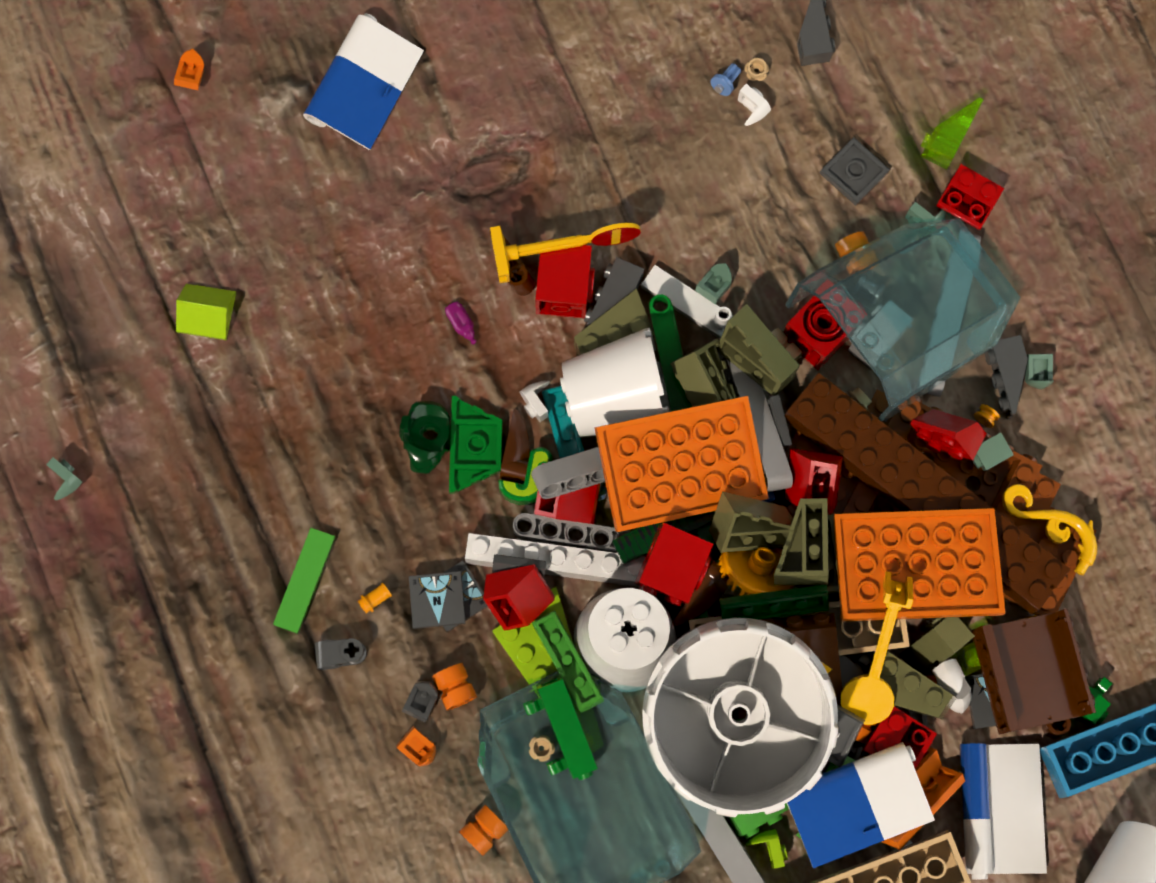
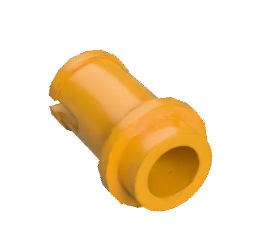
M381 583V585L367 595H361V599L357 602L367 614L370 611L371 613L374 612L373 609L392 597L384 583Z

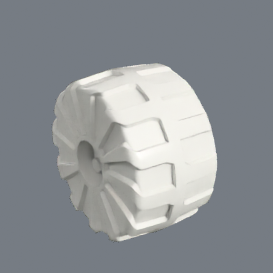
M727 618L706 623L689 631L673 643L656 664L646 687L643 702V729L649 752L657 768L673 789L686 800H691L722 816L736 817L737 814L765 812L768 815L784 809L785 803L791 801L806 789L811 790L822 777L821 771L825 767L832 749L835 748L838 737L837 700L831 679L825 667L815 653L794 634L775 624L762 620ZM737 707H743L747 711V716L741 721H736L731 716L732 711Z

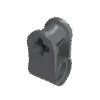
M354 638L325 640L315 643L317 670L357 665L362 663L367 656L366 647ZM352 646L359 649V652L355 653V657L348 654V651L352 650Z

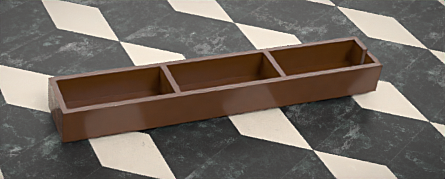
M820 373L815 376L785 414V419L790 425L827 454L843 456L842 466L901 512L992 508ZM995 510L1003 592L1030 614H1033L1040 610L1053 593L1052 590L1057 588L1071 569Z

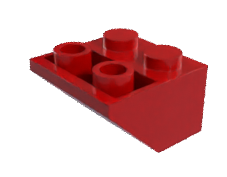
M960 164L936 206L974 228L981 230L1005 188Z
M935 409L912 419L910 423L917 432L916 435L924 440L929 450L935 453L946 452L958 460L963 458L974 460L986 436V432L978 422Z
M791 448L789 466L793 476V485L785 490L784 499L798 506L800 499L827 498L828 515H831L837 506L843 456Z
M600 483L550 499H543L538 491L534 514L554 519L594 524Z
M535 564L486 574L483 600L504 631L529 626L555 600L554 594Z
M894 706L890 715L875 725L861 753L869 756L903 742L905 747L910 745L914 752L916 761L912 763L916 770L937 733Z

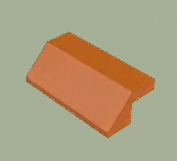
M931 747L928 748L915 770L933 815L965 782L963 773L942 766L938 751ZM924 825L884 840L882 843L901 850Z

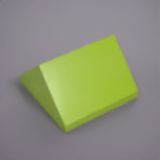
M186 284L176 300V332L227 340L236 291Z

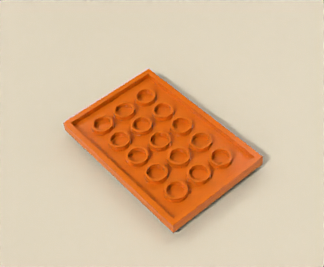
M748 396L594 427L615 532L716 511L722 491L760 501L769 499Z
M994 508L834 514L833 522L841 621L884 620L887 607L885 606L886 603H883V579L886 571L891 572V580L905 583L907 576L912 577L914 600L911 609L902 607L898 611L896 619L1000 616L1005 614Z

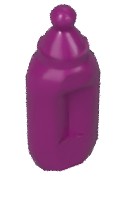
M458 301L451 303L445 308V313L455 331L465 339L470 340L471 344H476L477 341L474 339V323L467 311Z

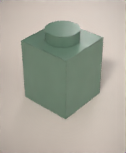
M1000 432L982 442L972 461L977 469L981 467L983 471H986L1014 454Z

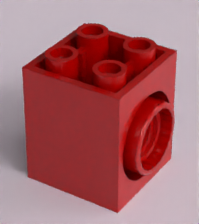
M585 244L580 247L540 253L535 298L536 314L585 319L587 303H592L595 268L590 267L592 246Z
M828 281L786 324L783 332L788 336L787 342L795 343L804 352L802 357L815 369L819 370L848 341L863 322L866 314L860 304L855 301L851 302L845 296V292L837 284L833 285Z
M666 523L660 524L635 584L640 585V590L656 596L657 593L663 595L664 602L676 607L681 606V603L689 604L694 590L697 591L708 570L711 561L709 554L713 543Z

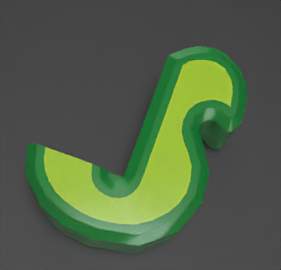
M543 447L530 451L524 485L498 480L499 491L505 500L516 505H531L536 502L538 489L531 473L534 468L542 463L553 461L550 451Z

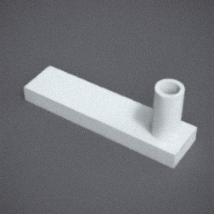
M654 265L641 284V288L653 296L659 294L667 296L671 300L674 310L717 338H721L727 322L733 317L728 307H719L656 265Z

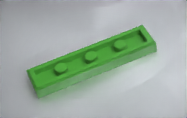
M310 528L274 620V626L299 634L335 541V536Z
M556 611L532 622L536 633L559 675L564 680L565 686L579 712L583 713L604 702V698Z

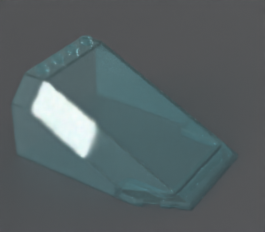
M955 218L905 224L825 265L798 282L785 305L787 308H790L809 294L821 300L881 380L889 404L888 408L878 418L884 423L996 346L1021 297L961 219Z
M558 671L480 709L481 727L479 730L480 745L477 765L534 883H663L679 875L700 854L701 849L694 825L675 790L653 761L645 735L624 696L617 689L611 688L603 683L600 678L590 674L604 698V702L583 713L579 712L569 693L598 768L593 771L591 777L583 780H578V777L573 779L568 768L551 776L546 763L561 758L563 755L545 709L527 715L523 703L539 698L536 686L560 677ZM540 735L548 736L555 746V751L550 755V759L544 762H540L539 759H533L529 754L530 741L534 737L538 738ZM540 746L539 750L543 751L544 747Z

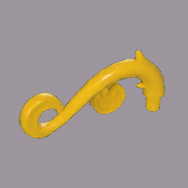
M1015 484L1008 487L1002 497L1003 507L1006 512L1018 518L1048 520L1045 526V534L1053 543H1064L1070 537L1069 527L1060 530V523H1066L1076 530L1081 538L1082 545L1078 544L1081 554L1078 558L1079 563L1074 571L1084 576L1088 567L1093 565L1097 555L1098 546L1094 535L1093 521L1089 520L1087 524L1072 513L1056 509L1020 511L1013 505L1014 498L1016 496L1024 498L1026 502L1025 507L1028 508L1033 504L1032 494L1025 485Z

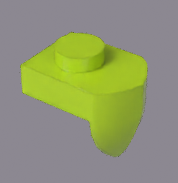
M776 829L764 831L746 843V846L766 842L771 869L785 867L784 861L788 860L787 851L784 844L780 845Z

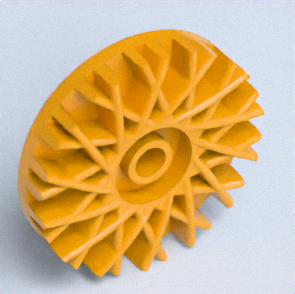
M760 547L757 550L722 552L719 557L718 565L721 566L719 572L723 573L721 578L729 577L727 585L732 586V591L735 590L736 586L742 589L740 596L788 590L794 587V585H774V573L782 555L781 548L768 549Z

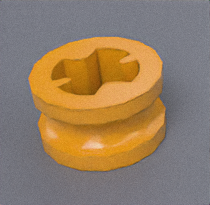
M981 404L979 407L980 411H976L974 417L985 427L993 428L995 425L994 421H998L1000 415L992 407Z

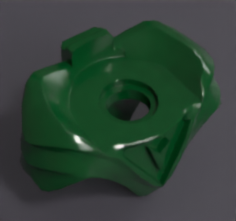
M434 401L415 402L412 404L409 414L402 416L399 437L403 441V448L408 451L410 469L413 472L430 473L440 463L441 459L444 458L445 454L450 451V416L440 403ZM427 430H434L438 436L433 440H429L423 436V433Z

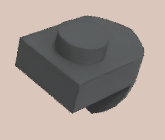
M430 681L415 683L402 712L426 722L438 697V690L435 685Z

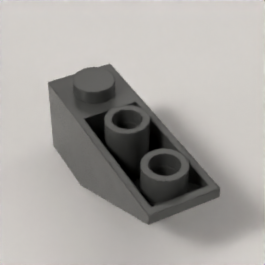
M810 0L797 40L801 66L830 62L832 53L835 52L834 38H830L829 30L831 29L829 15L825 16L824 11L826 0Z
M617 257L614 264L609 263L604 277L607 278L604 287L599 285L594 299L597 300L594 309L589 308L585 316L584 322H587V326L635 289H638L644 275V268Z
M1021 335L992 341L985 351L986 362L988 365H991L993 370V386L999 391V407L1001 412L1005 413L1006 419H1010L1017 411L1028 360Z

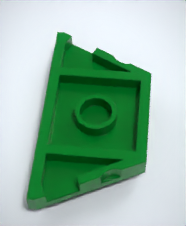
M452 396L449 494H455L500 473L502 462V419L484 412L483 409L475 405L472 406L460 400L457 396Z

